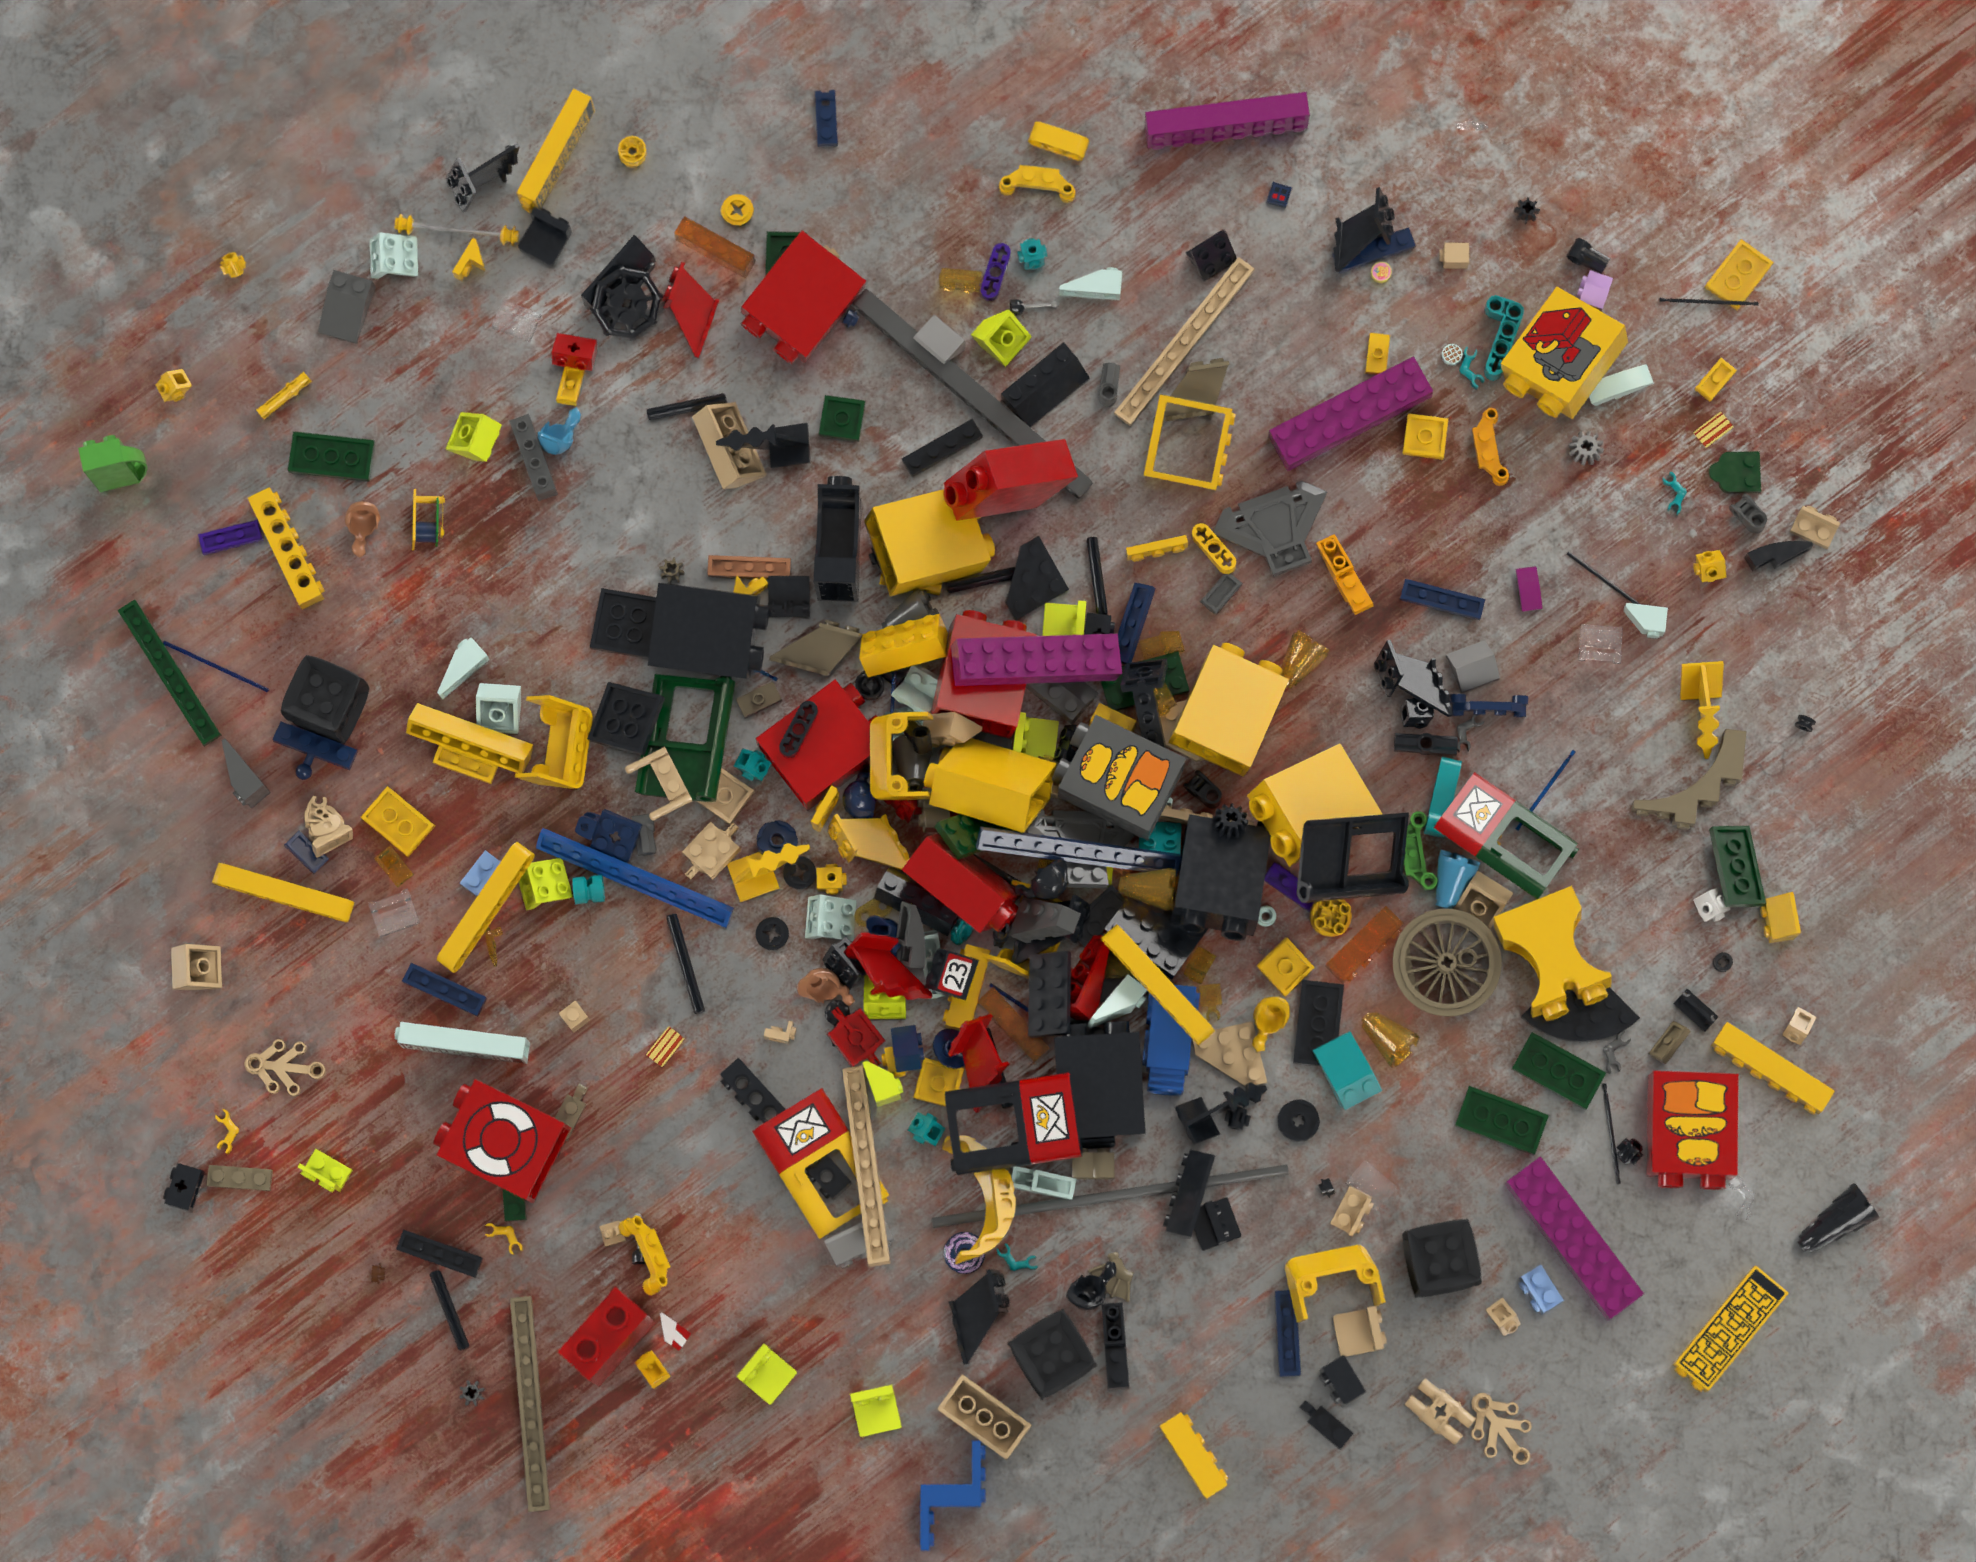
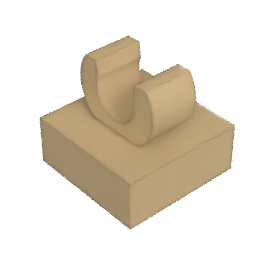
M620 1220L599 1226L605 1247L626 1241L625 1236L619 1231L618 1225L621 1222Z

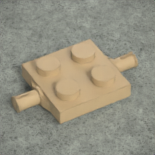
M710 822L682 851L693 864L685 875L691 880L700 871L707 874L713 880L741 850L731 838L739 827L732 822L723 831Z

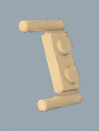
M665 747L625 767L626 772L630 774L651 764L670 802L649 814L651 820L654 821L692 802Z

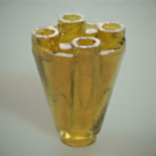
M1300 630L1293 633L1281 666L1283 670L1281 676L1289 679L1286 687L1290 689L1300 683L1328 657V652L1330 651L1316 641L1312 643L1313 638Z
M1165 868L1120 876L1119 893H1124L1127 897L1163 910H1173V892L1176 890V869Z

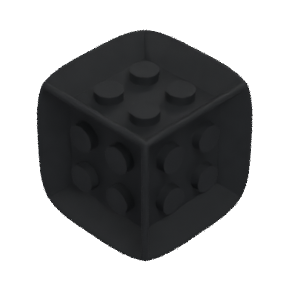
M306 655L300 662L285 693L281 714L286 720L302 729L345 744L363 711L370 687L365 679L326 660Z
M1469 1219L1429 1224L1409 1231L1406 1230L1402 1233L1404 1256L1415 1298L1456 1292L1473 1286H1479L1482 1283L1479 1256Z
M1063 1308L1030 1326L1007 1342L1027 1380L1040 1396V1400L1064 1389L1097 1367V1363L1094 1361L1084 1339Z

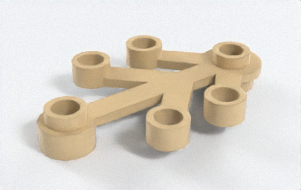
M281 1039L275 1040L272 1046L263 1053H253L245 1059V1069L251 1074H258L266 1084L267 1091L271 1094L278 1093L280 1085L276 1081H272L266 1070L275 1071L291 1096H298L301 1088L291 1080L286 1072L309 1074L313 1079L317 1080L323 1078L326 1074V1068L320 1062H313L310 1066L288 1063L297 1055H303L307 1051V1046L300 1041L296 1042L292 1049L275 1062L267 1060L276 1052L281 1053L286 1049V1043ZM278 1042H282L283 1047L281 1049H276V1044ZM298 1045H303L304 1047L301 1052L296 1050ZM256 1060L259 1061V1066L253 1068L252 1063ZM316 1068H321L319 1075L314 1074ZM276 1084V1090L271 1091L270 1085ZM297 1086V1092L291 1093V1087Z
M1486 1393L1476 1394L1471 1402L1472 1409L1476 1412L1475 1426L1471 1431V1437L1476 1441L1484 1437L1482 1428L1484 1417L1486 1416L1490 1421L1488 1443L1484 1448V1455L1488 1458H1493L1497 1455L1496 1442L1499 1433L1512 1451L1513 1461L1518 1465L1526 1464L1530 1459L1529 1451L1526 1448L1519 1447L1506 1428L1518 1429L1522 1433H1527L1532 1427L1530 1421L1499 1418L1493 1410L1506 1411L1508 1415H1515L1519 1410L1518 1405L1514 1402L1502 1403L1492 1401L1491 1397ZM1479 1400H1484L1486 1402V1406L1484 1408H1480L1478 1406ZM1509 1405L1515 1406L1516 1411L1514 1413L1508 1411ZM1523 1422L1529 1425L1527 1430L1521 1428ZM1475 1430L1481 1431L1482 1435L1480 1438L1474 1436ZM1489 1447L1494 1449V1454L1491 1456L1487 1454ZM1517 1453H1523L1524 1459L1518 1460Z

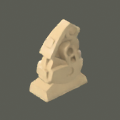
M313 796L305 810L304 820L305 828L309 830V837L313 840V852L316 858L352 840L353 829L349 825H344L342 816L333 807L327 805L326 797H323L321 804L315 803L317 796Z

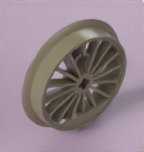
M1436 909L1421 914L1403 929L1394 947L1393 972L1400 990L1412 1004L1433 1015L1458 1016L1477 1009L1492 995L1501 975V952L1493 933L1481 920L1461 910ZM1439 924L1451 925L1446 953ZM1432 925L1435 926L1441 953L1424 931L1425 928ZM1454 925L1461 926L1466 931L1452 953H1450ZM1420 932L1437 956L1412 939ZM1468 932H1471L1478 938L1469 947L1454 955ZM1481 943L1486 954L1477 955L1472 948ZM1410 944L1435 960L1411 956ZM1469 954L1472 956L1473 962L1465 964L1462 962L1461 956ZM1487 958L1488 969L1473 967L1477 959ZM1444 959H1447V962H1451L1449 968H1446V965H1442ZM1411 960L1435 965L1413 969ZM1435 969L1416 983L1414 973ZM1459 969L1486 973L1484 984L1479 983ZM1439 972L1424 996L1421 995L1418 985ZM1455 973L1478 986L1480 990L1471 996ZM1443 974L1438 1002L1427 999L1436 982ZM1446 975L1453 1004L1441 1003ZM1451 975L1467 996V1000L1457 1003Z

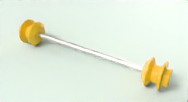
M400 214L395 219V229L398 230V234L405 230L410 235L413 228L416 227L499 236L503 245L508 241L514 246L515 242L518 243L519 230H516V226H513L512 230L507 228V225H504L501 232L416 224L411 215L408 218H403V215Z

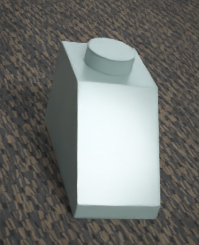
M1632 603L1625 604L1623 612L1642 634H1646L1649 638H1659L1664 635L1668 608Z

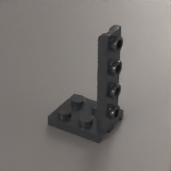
M1167 658L1126 663L1121 681L1122 692H1133L1141 736L1166 748L1155 688H1163L1168 669Z

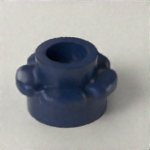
M849 309L842 321L843 324L847 325L846 328H849L850 325L854 327L859 319V316L856 315L857 310Z

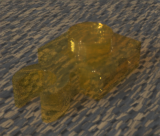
M1220 983L1199 986L1201 1008L1208 1007L1206 1013L1207 1021H1210V1013H1216L1217 1020H1219L1220 1012L1216 1006L1222 1005Z

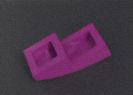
M1537 567L1516 568L1521 611L1543 609Z

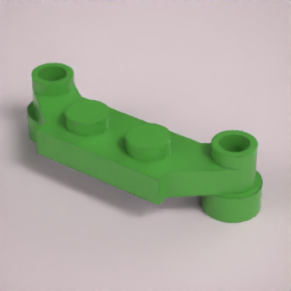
M1417 811L1411 815L1407 829L1404 871L1406 876L1413 878L1424 890H1432L1436 887L1438 880L1435 874L1427 873L1420 835V830L1427 823V817L1423 812ZM1414 820H1420L1421 824H1416ZM1429 880L1432 885H1426L1425 881Z

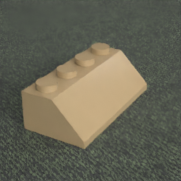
M736 402L706 405L692 416L723 489L738 488L766 476L756 449L741 448L739 451H735L731 447L716 445L717 440L728 437L733 430H738L743 435L748 433Z
M963 1374L938 1407L940 1412L1006 1460L1032 1427L1030 1423Z

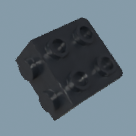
M534 207L531 212L533 220L519 242L518 248L524 253L552 266L570 238L572 231L569 222L561 217L557 219L551 216L552 214L548 210Z

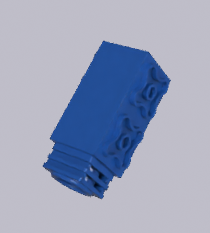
M1174 985L1198 1011L1200 993H1196L1197 987ZM1149 993L1146 1024L1150 1025V1030L1145 1031L1142 1066H1146V1072H1149L1147 1091L1166 1096L1183 1095L1184 1076H1188L1192 1038Z

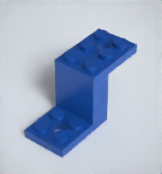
M972 1441V1484L920 1485L921 1551H930V1547H934V1533H930V1525H934V1511H930V1508H981V1503H986V1490L981 1489V1481H986V1469L981 1467V1460H985V1446H981V1441Z

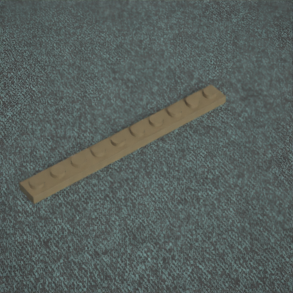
M532 1296L510 1298L528 1512L551 1510L533 1302Z

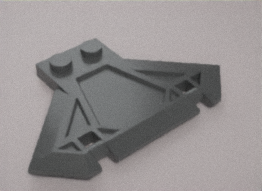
M1304 481L1297 482L1296 490L1290 491L1288 486L1239 503L1240 510L1232 512L1230 507L1223 509L1213 532L1222 539L1264 556L1273 577L1312 563L1305 540L1326 497L1327 491ZM1301 497V501L1294 502L1295 498ZM1240 518H1243V519H1244L1243 522H1240V523H1237V522H1236L1237 519H1240Z
M1041 810L1025 831V833L1118 846H1126L1135 837L1134 834L1087 811L1052 810V816H1046L1044 810ZM1065 861L1068 867L1067 887L1105 889L1108 887V875L1105 866Z

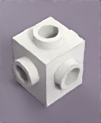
M1719 887L1709 890L1693 900L1704 922L1712 919L1714 922H1717L1725 917V912L1731 909L1730 907H1725L1723 893Z

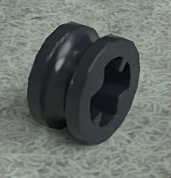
M1798 715L1799 721L1795 722V726L1803 731L1812 732V725H1815L1816 721L1808 716Z
M1725 952L1717 954L1713 959V967L1718 972H1726L1733 965V958ZM1722 957L1726 958L1725 961H1728L1724 968L1720 966L1721 963L1718 964Z

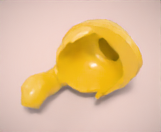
M1265 997L1256 1005L1253 1018L1258 1028V1033L1252 1040V1046L1257 1052L1265 1050V1043L1269 1034L1276 1033L1281 1028L1284 1029L1288 1022L1290 1007L1285 999Z

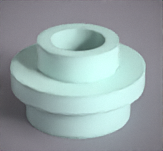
M1270 906L1260 907L1258 924L1264 927L1271 926L1276 920L1275 910ZM1268 913L1270 918L1264 920L1262 914Z

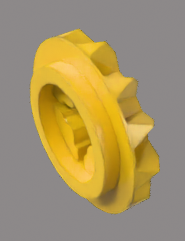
M734 194L724 200L721 213L724 220L731 225L741 226L748 223L751 217H753L754 208L748 197ZM733 205L737 208L743 207L741 209L742 216L738 213L732 214L734 213Z

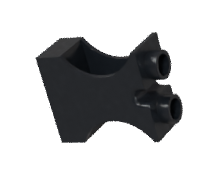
M830 476L827 478V484H818L817 537L813 579L817 601L859 602L860 533L863 509L862 499L860 498V486L852 485V478Z

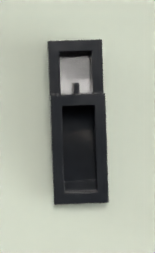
M1811 541L1772 543L1748 552L1744 558L1752 572L1768 563H1771L1773 568L1776 569L1811 550L1813 543Z

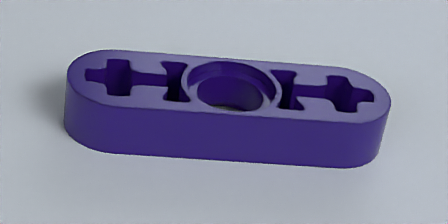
M998 243L994 246L982 281L981 296L987 301H993L998 297L1011 257L1010 247L1005 243ZM1001 249H1004L1005 254L1007 255L1002 256L1001 263L997 262V252H1000ZM993 267H998L1002 272L1000 276L993 277L990 274V270ZM990 281L994 282V292H991L990 295H987V292L984 289H989Z

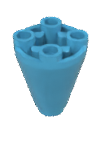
M1441 849L1438 857L1436 905L1452 909L1478 871L1480 862Z

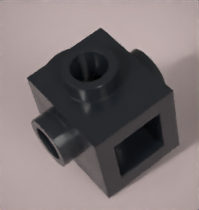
M1417 698L1406 699L1400 708L1403 727L1421 729L1427 727L1434 718V709Z

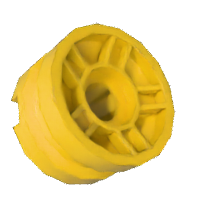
M627 136L621 140L618 146V155L621 163L632 168L641 165L645 161L646 145L642 139L636 136ZM631 148L636 151L633 155L629 154Z

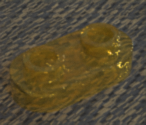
M873 898L855 911V921L859 926L867 927L866 921L861 919L863 914H868L869 917L876 915L884 918L892 912L893 908L887 906L882 910L879 908L881 902Z

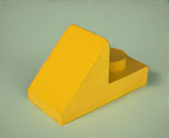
M475 238L471 239L452 271L454 277L460 281L464 277H468L472 270L471 265L486 271L479 245Z
M736 576L733 592L758 595L768 588V582L764 577L760 579L757 577L750 581L746 588L740 578Z

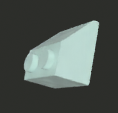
M480 683L476 694L477 725L500 733L518 734L521 711V686Z

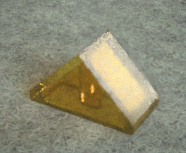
M391 845L374 858L397 887L414 875Z

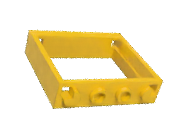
M1160 394L1143 476L1216 490L1217 486L1222 485L1224 474H1220L1221 466H1225L1228 454H1224L1225 445L1230 446L1232 434L1228 433L1229 425L1234 426L1236 416L1235 413H1232L1233 408ZM1167 402L1225 414L1211 482L1153 471Z

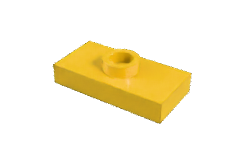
M1369 334L1365 374L1377 375L1387 369L1390 335Z
M1720 358L1695 387V390L1711 402L1737 370L1723 358Z
M564 367L556 403L577 405L585 370Z

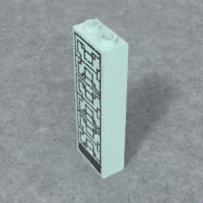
M400 1022V1027H396L395 1031L397 1043L405 1049L523 1064L528 1062L530 1042L525 1037Z

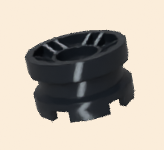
M864 670L857 676L855 688L864 700L874 701L883 694L884 680L881 675L868 678ZM868 682L873 683L872 689L866 686Z

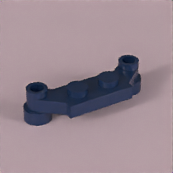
M1450 694L1449 703H1451L1452 716H1464V712H1473V715H1486V712H1494L1495 716H1506V712L1514 713V717H1526L1528 696L1514 695L1512 696V702H1466L1465 694Z

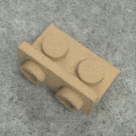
M1802 506L1790 533L1828 549L1840 522L1834 516L1818 513V510L1812 506Z
M1349 1186L1330 1224L1349 1233L1352 1237L1355 1232L1359 1234L1364 1224L1361 1221L1364 1213L1369 1215L1374 1205L1371 1202L1372 1196Z

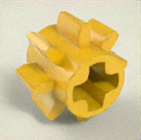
M231 252L222 257L223 261L220 262V268L223 275L229 274L231 278H235L244 273L243 269L246 268V262L243 255L237 256L235 252Z

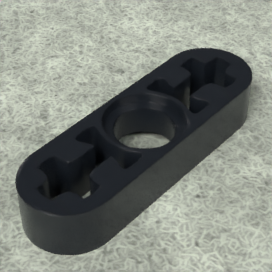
M805 701L798 708L779 745L780 752L784 757L792 758L796 756L818 715V708L814 702ZM811 706L814 713L808 714L806 721L810 722L807 724L804 720L798 719V717L800 716L803 719L805 716L803 709H808ZM796 724H802L805 727V731L801 735H796L793 732V727ZM791 735L794 739H798L800 741L797 742L796 740H794L792 745L794 750H789V752L787 753L784 745L790 744L792 739L788 736Z

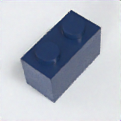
M916 1025L891 1028L896 1072L922 1069L921 1060H925L923 1047L919 1048L920 1045H923L921 1033H917Z

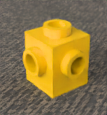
M183 369L165 372L155 384L164 402L180 401L185 397L184 394L192 387Z
M1720 550L1706 551L1696 555V563H1693L1694 573L1699 575L1702 582H1713L1717 579L1726 578L1725 559Z
M827 864L825 868H817L818 892H826L827 895H837L838 891H843V885H847V874L843 873L842 867H838L837 864Z

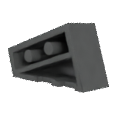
M1023 896L1009 936L1022 942L1030 943L1031 940H1044L1045 937L1049 936L1059 937L1073 934L1081 913L1063 905L1034 898L1028 899Z

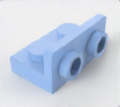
M485 850L460 884L475 896H478L501 861Z
M1542 1265L1537 1266L1519 1278L1521 1282L1518 1284L1524 1294H1529L1532 1299L1530 1301L1531 1306L1536 1312L1540 1311L1541 1315L1564 1301Z

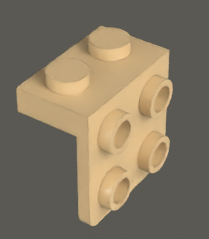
M1376 1306L1337 1314L1333 1317L1341 1356L1345 1355L1347 1357L1383 1350V1344H1387L1385 1332H1381L1379 1323H1382L1381 1311H1377Z

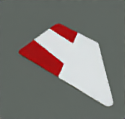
M660 1313L664 1340L677 1350H680L691 1333L665 1314Z

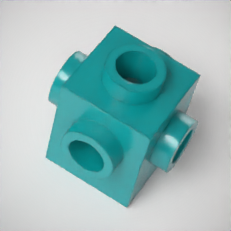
M1034 238L1026 239L1023 243H1020V251H1017L1019 262H1023L1025 270L1037 269L1045 265V257L1048 256L1046 246L1041 245L1040 239L1035 240Z
M743 748L733 767L741 771V776L749 781H753V779L762 781L768 772L771 762L765 759L766 755L762 752Z
M918 1112L907 1131L914 1135L913 1139L920 1144L927 1142L936 1146L946 1128L937 1122L938 1118L930 1113H927L925 1116Z

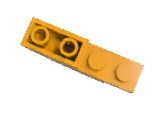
M1333 534L1317 542L1316 545L1345 602L1349 604L1354 615L1373 607L1371 598L1355 573L1354 566L1336 535Z

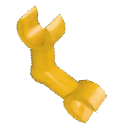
M223 1109L226 1117L221 1120L215 1115V1118L218 1122L223 1123L229 1132L225 1139L218 1143L217 1149L220 1150L223 1144H227L228 1148L225 1153L229 1154L232 1151V1142L239 1133V1128L230 1119V1113Z
M491 1223L485 1225L494 1228L492 1234H485L487 1237L507 1235L510 1243L509 1252L514 1255L512 1248L516 1244L523 1251V1245L517 1241L512 1226H496Z

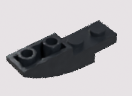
M1123 1302L1105 1303L1101 1305L1108 1391L1129 1389Z

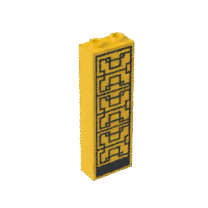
M574 88L516 192L522 209L531 213L534 207L541 209L545 204L595 112L590 96Z
M1756 1265L1753 1266L1672 1364L1676 1367L1674 1371L1681 1377L1685 1378L1687 1376L1693 1381L1691 1385L1699 1392L1702 1390L1704 1392L1709 1391L1788 1295V1292Z

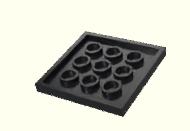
M1146 872L1105 927L1103 933L1106 934L1116 924L1119 925L1162 973L1173 979L1209 928H1205L1202 933H1188L1179 928L1180 923L1171 922L1176 890H1173L1170 885L1152 873Z

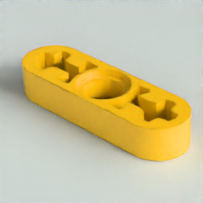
M1200 523L1195 525L1192 529V539L1221 573L1230 574L1236 569V558L1206 524ZM1198 531L1201 533L1205 531V538L1208 540L1206 543L1203 536H1198ZM1215 544L1220 547V550L1217 553H1211L1208 547ZM1223 559L1226 562L1231 561V566H1223Z

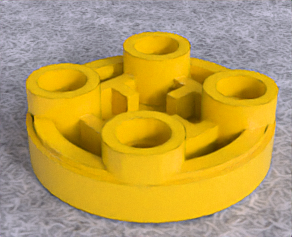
M1344 899L1314 902L1309 914L1313 929L1326 937H1335L1345 933L1352 918L1350 904Z

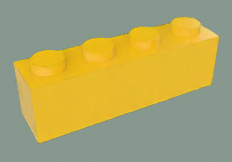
M966 944L965 949L960 950L961 955L977 959L979 962L966 1000L948 996V1001L951 1004L949 1010L945 1009L942 1020L946 1022V1028L960 1031V1026L965 1021L974 1019L989 962L981 956L983 953L991 955V950Z
M1182 1412L1160 1425L1159 1428L1204 1498L1208 1499L1228 1485L1226 1481L1229 1478L1223 1469L1218 1470L1214 1464L1217 1460L1211 1450L1207 1452L1203 1447L1205 1441L1200 1433L1195 1434L1191 1426L1194 1424L1187 1414L1183 1416Z

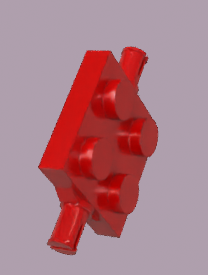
M839 1007L832 1010L831 1012L839 1022L827 1033V1036L851 1067H854L864 1059H868L870 1063L876 1066L880 1065L881 1062L874 1053L886 1040L862 1009L858 1008L851 1015L847 1016L842 1013Z

